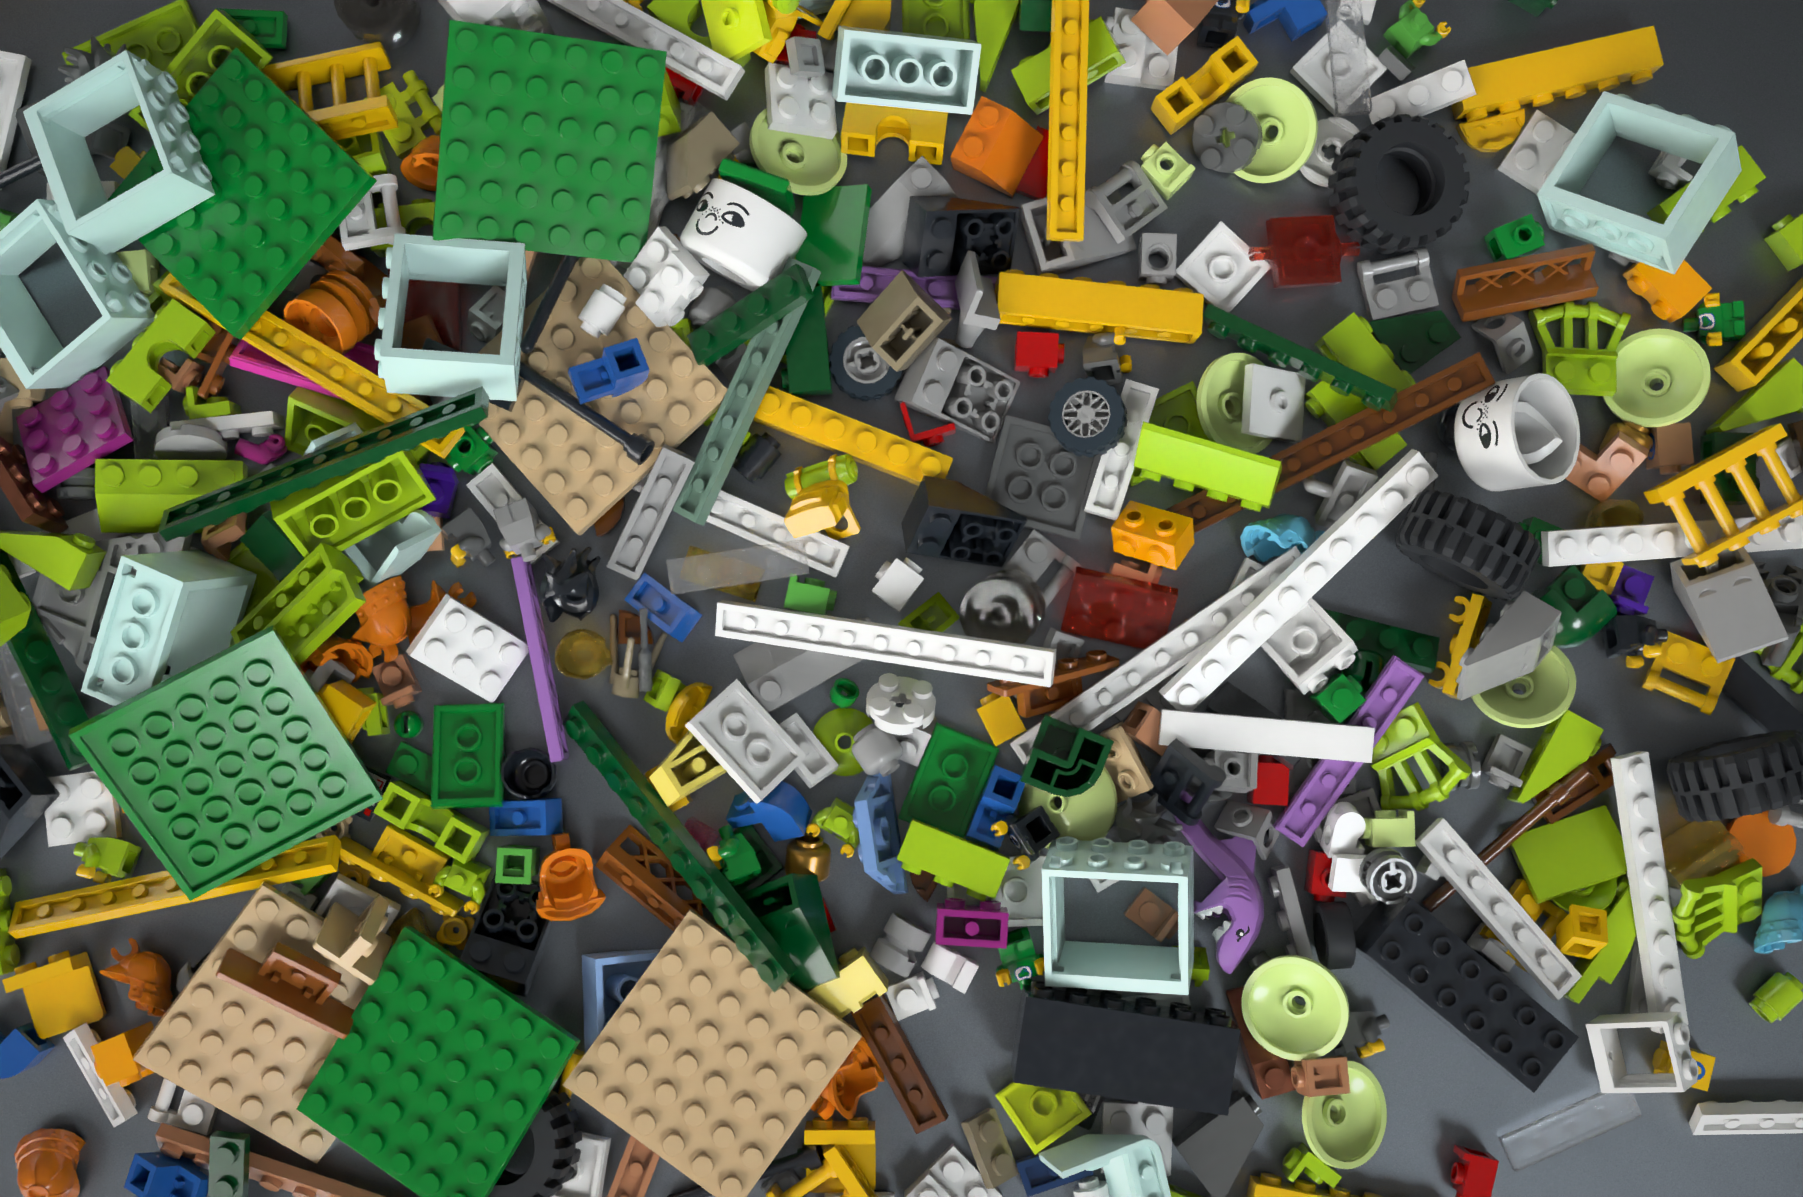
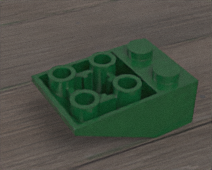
M791 873L739 894L798 968L789 981L805 991L840 978L817 875Z

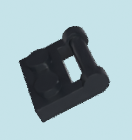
M1176 738L1169 744L1149 779L1153 784V788L1146 793L1151 797L1157 793L1158 803L1184 824L1194 826L1202 816L1201 810L1215 788H1219L1223 784L1226 774L1220 767L1206 763ZM1194 776L1202 781V784L1190 803H1186L1181 797Z

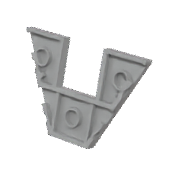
M159 532L96 541L95 545L107 551L90 588L69 591L43 574H39L32 600L35 611L42 625L47 627L49 635L59 645L63 644L76 658L74 662L85 674L100 627L98 623L121 556L189 550L193 534L187 537H178L167 542ZM132 566L130 574L136 576L137 570L133 569L134 567ZM98 678V681H97V682L104 681V680L101 679V678Z

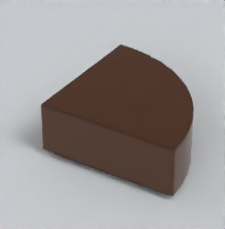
M624 496L594 523L597 537L610 533L619 523L625 511Z
M619 610L618 644H627L629 637L634 638V644H641L640 616L630 611ZM647 624L648 644H654L653 633Z
M924 870L921 871L920 875L910 872L915 890L920 897L928 902L938 885L937 882L933 881L935 875Z

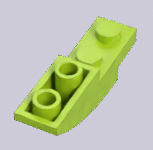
M1628 874L1616 877V895L1611 904L1603 909L1607 911L1608 944L1592 959L1580 957L1574 965L1582 977L1564 997L1577 1004L1582 1001L1597 979L1612 984L1632 948L1636 937V927Z

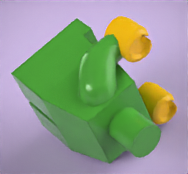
M1408 0L1400 7L1399 20L1389 27L1383 35L1390 45L1406 59L1423 46H1433L1445 38L1451 31L1450 26L1448 28L1445 27L1447 25L1446 21L1440 22L1434 31V26L1428 20L1427 15L1419 10L1426 0Z

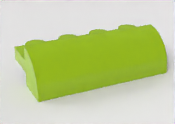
M321 542L230 631L233 640L237 644L273 625L300 666L366 602L358 585L364 577L357 566L346 555L336 548Z

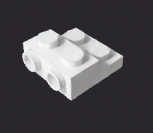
M1116 7L1113 17L1107 16L1106 24L1127 63L1106 74L1104 82L1165 90L1174 82L1178 46L1167 56L1131 21L1132 17L1139 10Z
M666 226L656 228L623 277L640 294V297L635 302L636 305L656 327H663L667 324L674 326L684 317V309L690 301L701 294L704 288L702 285L710 274L682 246Z
M1312 597L1261 645L1282 672L1304 695L1308 691L1312 693L1320 691L1328 682L1326 676L1336 668L1344 670L1349 667L1355 660L1356 656L1354 653L1358 650L1354 641Z
M952 1143L904 1191V1197H1002V1192L997 1187L986 1189L979 1169Z

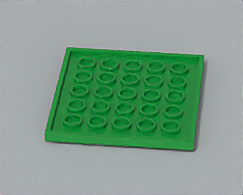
M449 20L433 240L462 238L525 243V251L632 263L647 243L667 51Z
M235 47L185 107L189 114L188 124L201 146L199 153L203 163L211 172L212 180L210 182L215 195L140 237L138 240L233 337L242 339L377 180L244 52ZM155 145L150 148L107 199L108 202L164 170Z
M273 625L69 730L68 736L190 901L383 799L382 791Z
M404 926L385 958L377 980L372 985H369L353 1012L351 1018L354 1021L348 1036L345 1039H337L296 1109L420 1197H488L581 1040L412 926Z

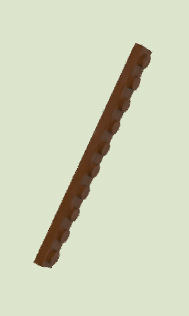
M1480 352L1398 392V401L1391 412L1383 408L1380 411H1376L1368 407L1269 457L1270 459L1281 461L1282 471L1274 494L1495 385L1496 382ZM1203 490L1165 510L1193 518L1194 534L1246 508L1240 506L1241 500L1231 497L1227 498V502L1215 500L1206 496L1208 490Z

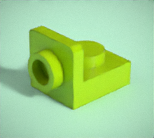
M186 386L183 407L189 420L242 414L241 406L229 401L228 397H211L205 400L197 395L198 387Z
M374 687L358 689L377 702L363 724V729L367 730L368 736L390 734L387 706H383L380 701L384 697L383 694L374 693Z
M1303 1142L1298 1148H1292L1282 1162L1284 1166L1281 1170L1291 1182H1294L1302 1171L1317 1184L1321 1185L1325 1181L1332 1188L1342 1178L1334 1167L1322 1162Z

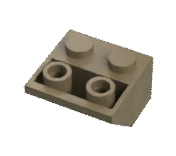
M712 111L689 125L667 146V197L671 201L680 196L687 199L694 192L698 193L712 180L709 176L719 169L722 159L733 160L735 158L731 152L740 143Z
M901 270L861 315L857 323L870 346L898 372L907 369L953 318L904 270Z

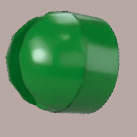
M839 678L830 689V700L841 709L848 708L854 704L859 696V688L853 681ZM844 691L848 695L844 696L841 694V692Z
M403 711L396 716L393 726L399 736L413 738L422 732L424 722L419 713ZM404 716H408V733H404Z

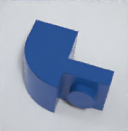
M1257 0L1250 5L1243 25L1248 34H1251L1279 19L1292 42L1321 26L1328 13L1320 0Z
M637 338L603 348L602 358L568 368V374L580 404L608 395H612V398L629 392L641 385L648 378L650 371Z
M994 766L975 809L965 838L966 840L998 852L1004 835L996 837L994 835L996 830L992 831L991 826L1015 812L1026 784L1019 781L1020 775L999 766Z
M781 781L758 804L746 792L735 795L726 820L732 826V829L762 823L774 842L804 836L813 811L796 788Z
M32 1022L15 1028L7 1037L0 1031V1079L15 1076L35 1067L55 1047L48 1038L41 1039L37 1036Z
M162 1152L135 1153L124 1188L138 1197H207L209 1176L201 1172V1167L196 1165L192 1159L183 1156L179 1159H174L164 1155Z

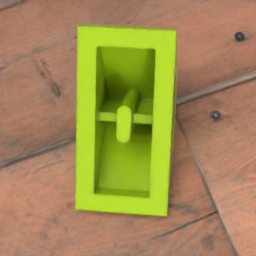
M937 592L902 619L898 626L944 632L960 617L941 593Z

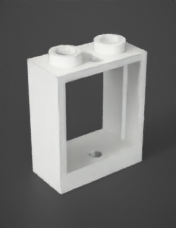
M1681 1011L1599 1015L1586 1024L1602 1093L1685 1092L1698 1082V1065L1696 1060L1692 1058L1689 1047L1690 1031L1687 1024L1683 1022ZM1663 1027L1674 1073L1627 1074L1617 1028Z

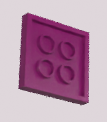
M106 366L87 374L81 380L64 390L56 392L52 397L25 410L16 417L33 486L40 492L44 493L94 464L95 459H102L133 441L119 391L106 381L110 376V370Z

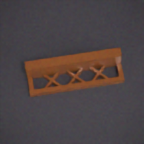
M1591 243L1457 269L1452 300L1462 322L1595 297L1599 286L1590 269L1596 250ZM1581 258L1579 264L1565 266L1572 260ZM1548 265L1543 270L1532 273L1539 266ZM1515 271L1507 278L1498 279L1507 272ZM1481 278L1475 284L1465 286L1466 280Z
M630 824L605 850L595 865L673 932L690 909L703 917L702 908H707L695 896L692 888L681 874L673 868L666 855ZM629 838L639 847L640 855H629L620 845ZM649 863H659L665 868L666 878H656L650 872ZM676 886H686L690 889L693 900H683L676 893ZM718 924L715 925L720 930L723 928Z

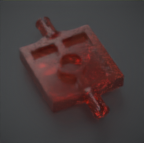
M1334 215L1270 218L1266 221L1267 246L1250 247L1248 255H1251L1249 256L1251 262L1269 261L1274 289L1331 286L1342 282L1340 271L1342 256H1358L1360 248L1357 247L1360 244L1357 241L1340 242L1335 231Z

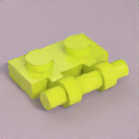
M414 70L407 71L402 76L407 84L406 90L400 92L394 82L380 89L381 96L387 95L397 115L398 128L384 130L383 133L400 159L408 156L420 141L427 138L423 131L430 127L433 128L436 135H440L442 112L437 105L433 104L428 95L429 88L424 80H419ZM417 101L422 110V114L417 118L414 117L408 106Z

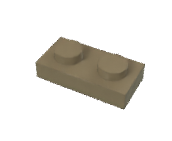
M986 1108L961 1122L986 1189H994L1019 1174L995 1108Z

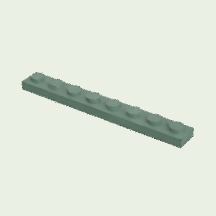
M789 257L782 272L794 264L803 267L813 291L821 271ZM807 302L751 338L672 511L702 526L705 525Z

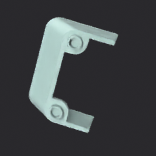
M1086 1134L1038 1153L1040 1161L1063 1179L1084 1170L1093 1171L1103 1167L1110 1197H1171L1160 1147L1155 1141L1145 1135Z

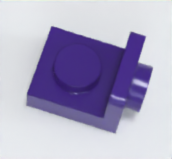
M431 462V464L420 463L419 467L431 487L436 500L418 510H423L434 517L450 519L459 484L454 469L441 462Z
M1623 565L1612 594L1608 595L1616 606L1617 615L1647 614L1649 607L1645 606L1644 603L1654 576Z

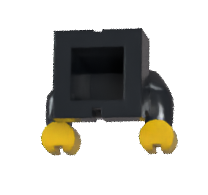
M1218 0L1200 22L1197 45L1221 48L1231 41L1237 32V20H1242L1250 9V0Z
M1637 615L1615 616L1602 628L1607 658H1617L1625 653L1627 656L1626 667L1640 668L1644 665L1643 657L1637 655V652L1643 651V656L1647 658H1657L1660 656L1662 651L1658 643L1667 642L1668 640L1667 630L1657 629L1655 620Z
M1042 806L1032 809L1022 817L1015 814L1007 815L1001 821L991 826L992 831L996 830L994 834L996 837L1008 833L1011 842L1016 845L1021 854H1025L1014 858L1013 864L1019 865L1016 867L1017 870L1028 868L1031 863L1039 858L1040 850L1060 836L1059 831L1053 822L1050 821Z

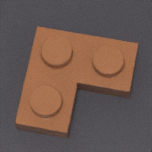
M1621 431L1610 440L1598 455L1580 444L1576 463L1565 479L1601 503H1604L1648 457L1649 450Z

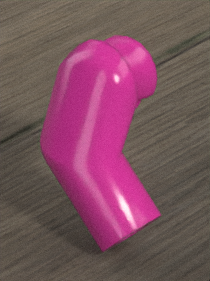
M278 434L270 435L269 439L260 444L240 438L234 453L259 464L266 465L282 457L287 450V446H285V439Z

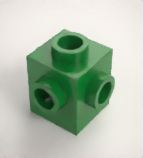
M465 426L463 427L465 430L464 434L446 456L445 460L458 473L463 469L474 476L491 465L494 461L493 458L498 452L491 445L494 441L481 426L478 428ZM469 443H471L470 450L466 453H462L461 451Z

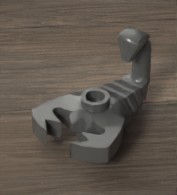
M1755 562L1788 634V640L1768 646L1761 653L1762 665L1781 667L1803 623V569L1787 565L1783 573L1785 576L1780 575L1767 579L1769 571L1763 570L1766 562Z

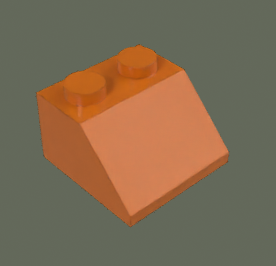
M981 96L950 156L952 168L1013 198L1016 188L1034 156L1043 135L1013 110Z

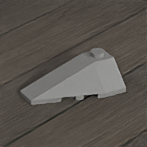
M923 156L906 170L870 208L862 266L882 268L885 264L902 257L910 196H947L958 198L948 182Z
M869 617L856 619L872 622ZM758 642L733 655L754 698L768 713L864 660L863 658Z

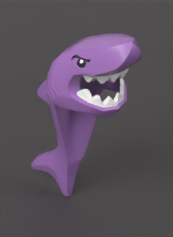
M1184 792L1181 799L1186 803H1190L1192 797L1187 792ZM1173 815L1175 822L1182 824L1183 830L1181 832L1190 845L1193 846L1195 852L1221 881L1202 903L1197 900L1194 901V914L1198 915L1202 920L1210 919L1211 916L1219 918L1221 913L1227 915L1229 921H1224L1222 927L1218 926L1212 934L1216 941L1218 965L1224 972L1231 974L1256 940L1264 919V901L1259 883L1254 875L1256 846L1252 840L1237 836L1231 839L1218 840L1201 821V818L1196 825L1189 826Z

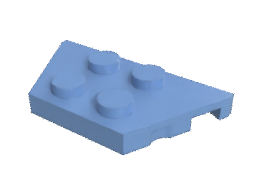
M881 773L868 775L854 801L855 808L853 810V822L856 828H858L860 838L858 846L859 859L864 864L865 873L894 895L908 893L906 873L901 868L902 861L897 860L901 840L891 774L885 777Z

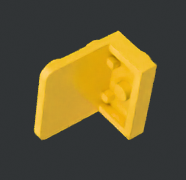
M69 950L47 957L49 962L47 965L37 967L35 961L14 968L15 976L2 980L6 993L23 988L37 1036L41 1039L75 1029L86 1022L90 1024L99 1021L106 1015L87 952L71 956Z
M816 1117L812 1121H806L804 1145H822L824 1151L828 1145H843L872 1189L875 1190L876 1121H868L866 1117H854L850 1120L847 1119V1121H833L831 1117L825 1121L822 1117ZM806 1168V1176L815 1170L811 1171L809 1168ZM831 1176L810 1192L844 1193L845 1186L838 1177L833 1178Z

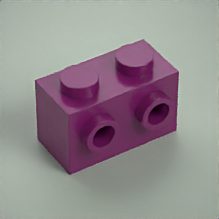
M945 898V903H937L935 944L1007 949L1009 917L1007 907H1001V902L995 900H980V905H966L965 899Z

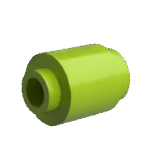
M1776 972L1753 994L1754 999L1749 1005L1768 1023L1772 1024L1776 1019L1781 1021L1803 1000V992L1801 991L1803 984L1789 972L1785 975Z

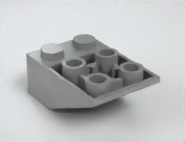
M1118 189L1107 197L1112 206L1121 200ZM1047 197L1021 206L1019 216L1038 276L1043 273L1058 274L1137 250L1133 235L1118 244L1096 211L1087 207L1086 204L1084 206V240L1080 242L1046 240Z
M935 338L907 368L894 400L899 403L905 402L907 407L942 423H954L957 429L994 444L1021 381L942 339Z
M1744 546L1734 551H1729L1728 548L1717 554L1719 557L1717 561L1702 568H1699L1697 564L1684 566L1682 560L1670 563L1673 590L1717 663L1788 640V634L1759 571Z
M1523 591L1515 601L1509 600L1500 613V620L1495 625L1490 623L1481 634L1479 645L1475 649L1472 647L1468 648L1459 662L1462 670L1456 679V683L1459 684L1457 699L1462 701L1533 672L1553 647L1561 612L1526 591Z

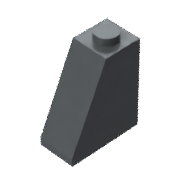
M1238 1090L1231 1094L1228 1116L1205 1113L1172 1138L1176 1149L1212 1197L1227 1196L1264 1127V1124L1258 1118V1115L1262 1113L1260 1107L1250 1094L1244 1098Z

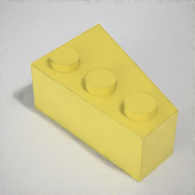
M688 731L649 778L666 806L669 807L727 771L694 735Z
M865 946L859 951L853 947L838 958L841 963L838 965L840 978L805 990L804 992L842 1019L851 1011L855 1013L861 1009L863 1003L875 994L881 996L887 992L889 980L875 960L869 956L870 953Z

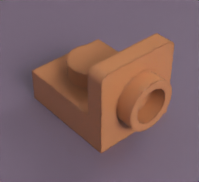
M162 357L158 362L159 375L172 385L173 390L185 395L186 386L197 387L202 379L201 373L205 366L190 358H187L181 367L165 357Z
M242 512L229 517L218 525L211 524L203 527L201 543L204 549L216 558L228 561L230 559L232 542L245 534L247 513Z
M1121 560L1120 564L1114 563L1111 565L1107 579L1146 592L1150 589L1151 585L1157 586L1163 567L1148 562L1144 573L1140 571V565L1127 560Z
M400 654L395 660L388 663L383 662L372 669L384 696L380 699L383 706L394 705L395 709L401 708L414 702L413 695L422 692L406 654Z
M1144 886L1123 913L1160 943L1165 937L1168 940L1171 939L1178 930V912Z
M1340 1055L1294 1061V1066L1291 1068V1080L1297 1093L1308 1097L1350 1093L1347 1057Z

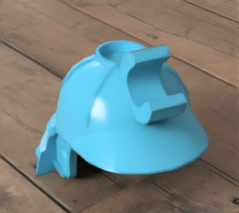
M1279 514L1271 519L1249 523L1244 528L1240 539L1247 558L1254 555L1258 561L1266 562L1274 556H1280L1293 546H1296L1299 552L1303 554L1325 531H1314L1308 520L1302 516Z
M1803 884L1796 886L1793 891L1776 892L1766 901L1762 911L1761 926L1756 931L1757 936L1753 942L1756 953L1769 954L1773 950L1784 949L1785 942L1789 944L1803 940Z

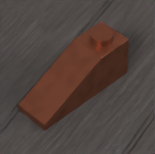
M1245 985L1225 990L1234 1022L1241 1030L1239 1039L1254 1091L1263 1100L1296 1090L1292 1084L1291 1071L1287 1059L1276 1056L1262 1047L1246 1026L1241 1006Z

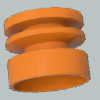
M332 270L325 273L319 280L312 283L309 289L302 291L287 303L284 309V321L344 356L357 342L365 339L368 334H371L377 328L369 312V306H371L369 299L374 296L368 287L357 277L346 271Z

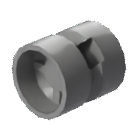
M892 912L883 929L886 936L877 939L869 956L892 972L908 977L917 962L915 953L923 951L931 933L916 922L896 912Z

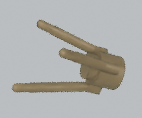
M615 614L610 615L611 674L609 683L613 684L611 694L638 698L640 692L638 669L631 668L635 640L633 637L628 638L624 666L619 667L617 617ZM661 632L653 648L652 670L667 637L666 632Z

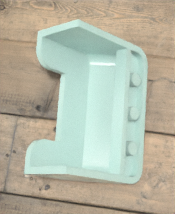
M356 423L348 425L313 440L304 455L361 434L363 431ZM416 510L410 513L406 519L404 517L341 552L362 573L364 579L358 585L362 593L390 578L399 576L419 561L442 530L431 515L423 510Z

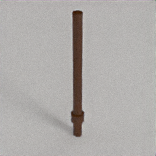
M1580 765L1562 782L1556 781L1546 790L1548 792L1547 795L1479 852L1477 857L1487 866L1557 804L1562 806L1572 797L1570 793L1591 775ZM1447 880L1427 897L1422 904L1432 913L1456 892V889Z

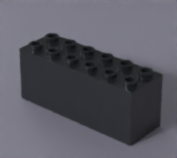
M1404 896L1402 898L1404 901L1397 904H1385L1380 901L1355 931L1356 951L1505 1075L1535 1093L1579 1037L1412 898Z
M1034 980L1031 982V985L1023 984L1011 1060V1072L1014 1083L1228 1116L1241 1030L1230 1016H1226L1225 1010L1206 1007L1205 1012L1191 1010V1005L1180 1002H1170V1007L1156 1005L1157 1000L1147 997H1136L1134 1002L1122 1000L1121 994L1109 991H1101L1100 996L1089 995L1085 988L1066 987V991L1052 989V986H1045L1044 981Z

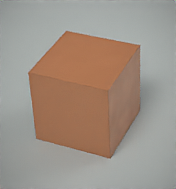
M1145 0V4L1132 17L1131 21L1168 56L1198 26L1218 0Z

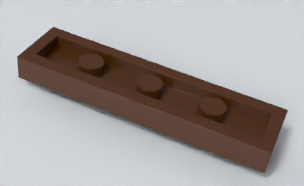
M884 994L868 999L863 1003V1007L855 1013L851 1011L856 1024L915 1133L919 1134L946 1121L949 1115Z

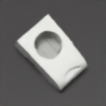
M1338 802L1328 812L1320 846L1328 858H1332L1333 854L1364 855L1365 848L1358 838L1365 831V821L1354 805L1349 802Z
M933 941L921 967L965 994L979 965L978 961L945 945L935 944V941Z

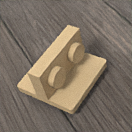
M1123 721L1112 725L1098 734L1114 741L1104 767L1114 782L1117 803L1127 800L1128 797L1132 798L1145 793L1153 788V784L1149 779L1151 774L1134 741L1126 735L1121 727Z
M378 894L359 916L338 902H335L330 907L312 947L325 958L332 960L349 971L356 978L372 985L377 980L393 941L390 936L381 931L388 921V918L384 915L390 902Z

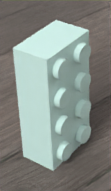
M839 26L832 97L838 102L972 115L981 44L969 39Z

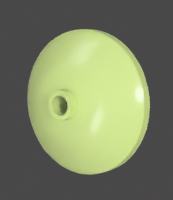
M1267 77L1250 81L1231 94L1226 102L1242 105L1249 111H1252L1259 119L1263 136L1260 149H1257L1255 156L1252 158L1254 160L1244 169L1233 173L1245 180L1256 183L1278 182L1296 173L1310 157L1318 133L1316 112L1305 92L1289 81ZM1276 126L1278 134L1272 139L1269 136V130L1271 127ZM1227 128L1224 129L1223 134L1220 136V143H1225L1226 148L1231 146L1230 140L1235 138V133L1228 132Z
M767 108L757 116L752 124L749 134V145L755 163L764 172L788 179L792 193L810 196L823 194L835 187L843 177L847 167V154L841 153V135L838 130L833 139L769 130Z
M1659 328L1635 333L1622 340L1617 346V392L1614 396H1603L1609 409L1623 421L1633 422L1642 427H1662L1676 423L1694 412L1702 403L1709 390L1711 369L1708 357L1694 339L1675 330ZM1656 383L1664 385L1662 389L1657 391L1651 389Z
M1246 353L1226 354L1215 359L1206 368L1200 379L1197 390L1198 417L1210 441L1256 454L1265 449L1273 439L1241 433L1245 365L1253 363L1265 365L1257 358Z
M1553 646L1533 672L1471 696V698L1484 714L1501 724L1516 728L1540 727L1555 721L1567 711L1575 695L1576 675L1567 656L1558 647ZM1513 690H1521L1524 694H1516Z
M1105 767L1095 785L1084 793L1071 797L1058 796L1062 800L1060 809L1054 804V799L1058 795H1053L1025 784L1018 803L1019 816L1022 817L1032 809L1042 806L1050 821L1053 822L1060 833V836L1056 839L1065 836L1074 837L1082 841L1104 838L1114 823L1117 812V793L1114 782ZM1051 843L1046 845L1045 848L1049 849Z
M1284 955L1272 958L1257 967L1244 986L1241 1006L1246 1026L1255 1040L1276 1056L1294 1061L1319 1058L1336 1047L1347 1029L1349 1003L1345 990L1337 977L1315 960L1297 955ZM1294 997H1303L1306 1004L1299 1005L1298 1003H1296Z
M1347 1061L1350 1093L1316 1097L1304 1095L1302 1105L1303 1130L1311 1150L1325 1164L1340 1169H1353L1366 1163L1379 1148L1387 1122L1386 1101L1379 1081L1367 1067L1354 1061Z

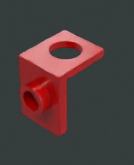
M905 402L900 403L901 414L911 442L917 444L924 443V446L928 448L944 443L943 437L955 434L956 427L954 423L914 434Z

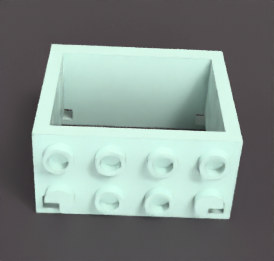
M127 50L23 111L66 233L112 253L215 195L210 182L212 180L211 172L203 163L199 153L201 146L188 124L189 114L179 100L176 92L178 85L170 73L161 71L151 65L146 59H141ZM140 105L164 170L108 202L85 137Z
M1604 91L1537 193L1548 227L1551 230L1675 274L1742 171L1735 132H1732L1726 126L1719 124L1709 125L1700 122L1689 114L1678 115L1666 111L1657 104L1646 105L1634 101L1628 95L1621 93L1615 95ZM1616 136L1702 164L1664 224L1579 195Z
M36 199L0 231V348L26 389L67 388L87 374L94 372L154 321L155 314L150 308L149 300L140 292L132 279L131 271L122 263L117 253L109 252L67 234L55 200ZM56 242L103 315L65 348L60 344L18 276Z
M395 233L393 247H387L386 268L390 269V276L384 277L382 283V297L386 299V308H380L378 316L379 329L383 330L382 339H376L374 350L375 360L379 361L378 375L379 378H384L387 393L456 397L483 386L490 400L517 401L521 359L520 343L523 336L527 291L525 243L462 238L438 241L433 240V236ZM409 279L506 286L500 355L401 348Z
M201 550L121 556L81 692L116 706L235 645L230 631L244 618L257 574ZM132 566L134 567L133 569L137 570L136 576L130 574ZM167 666H171L170 673L166 675ZM98 678H101V679L104 680V681L97 682V681H98Z
M1070 836L1053 840L1042 867L1045 986L1188 995L1194 963L1193 846L1184 845L1176 841L1166 842L1165 844H1149L1144 840H1132L1128 843L1113 842L1107 838L1082 841ZM1064 877L1178 883L1179 947L1065 941Z

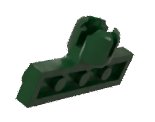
M1324 609L1354 641L1358 649L1354 653L1356 656L1355 660L1349 667L1342 670V674L1345 677L1351 675L1356 681H1360V685L1363 688L1362 692L1369 690L1393 655L1418 671L1431 674L1436 669L1439 637Z

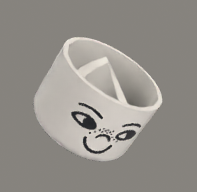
M713 178L682 231L680 243L704 266L727 280L753 292L782 273L788 258H795L807 236V232L794 219L761 197L728 181Z
M1538 373L1495 381V385L1461 401L1454 424L1456 451L1464 471L1480 487L1489 491H1506L1551 485L1563 481L1572 471L1580 446L1579 421L1569 393L1554 377Z

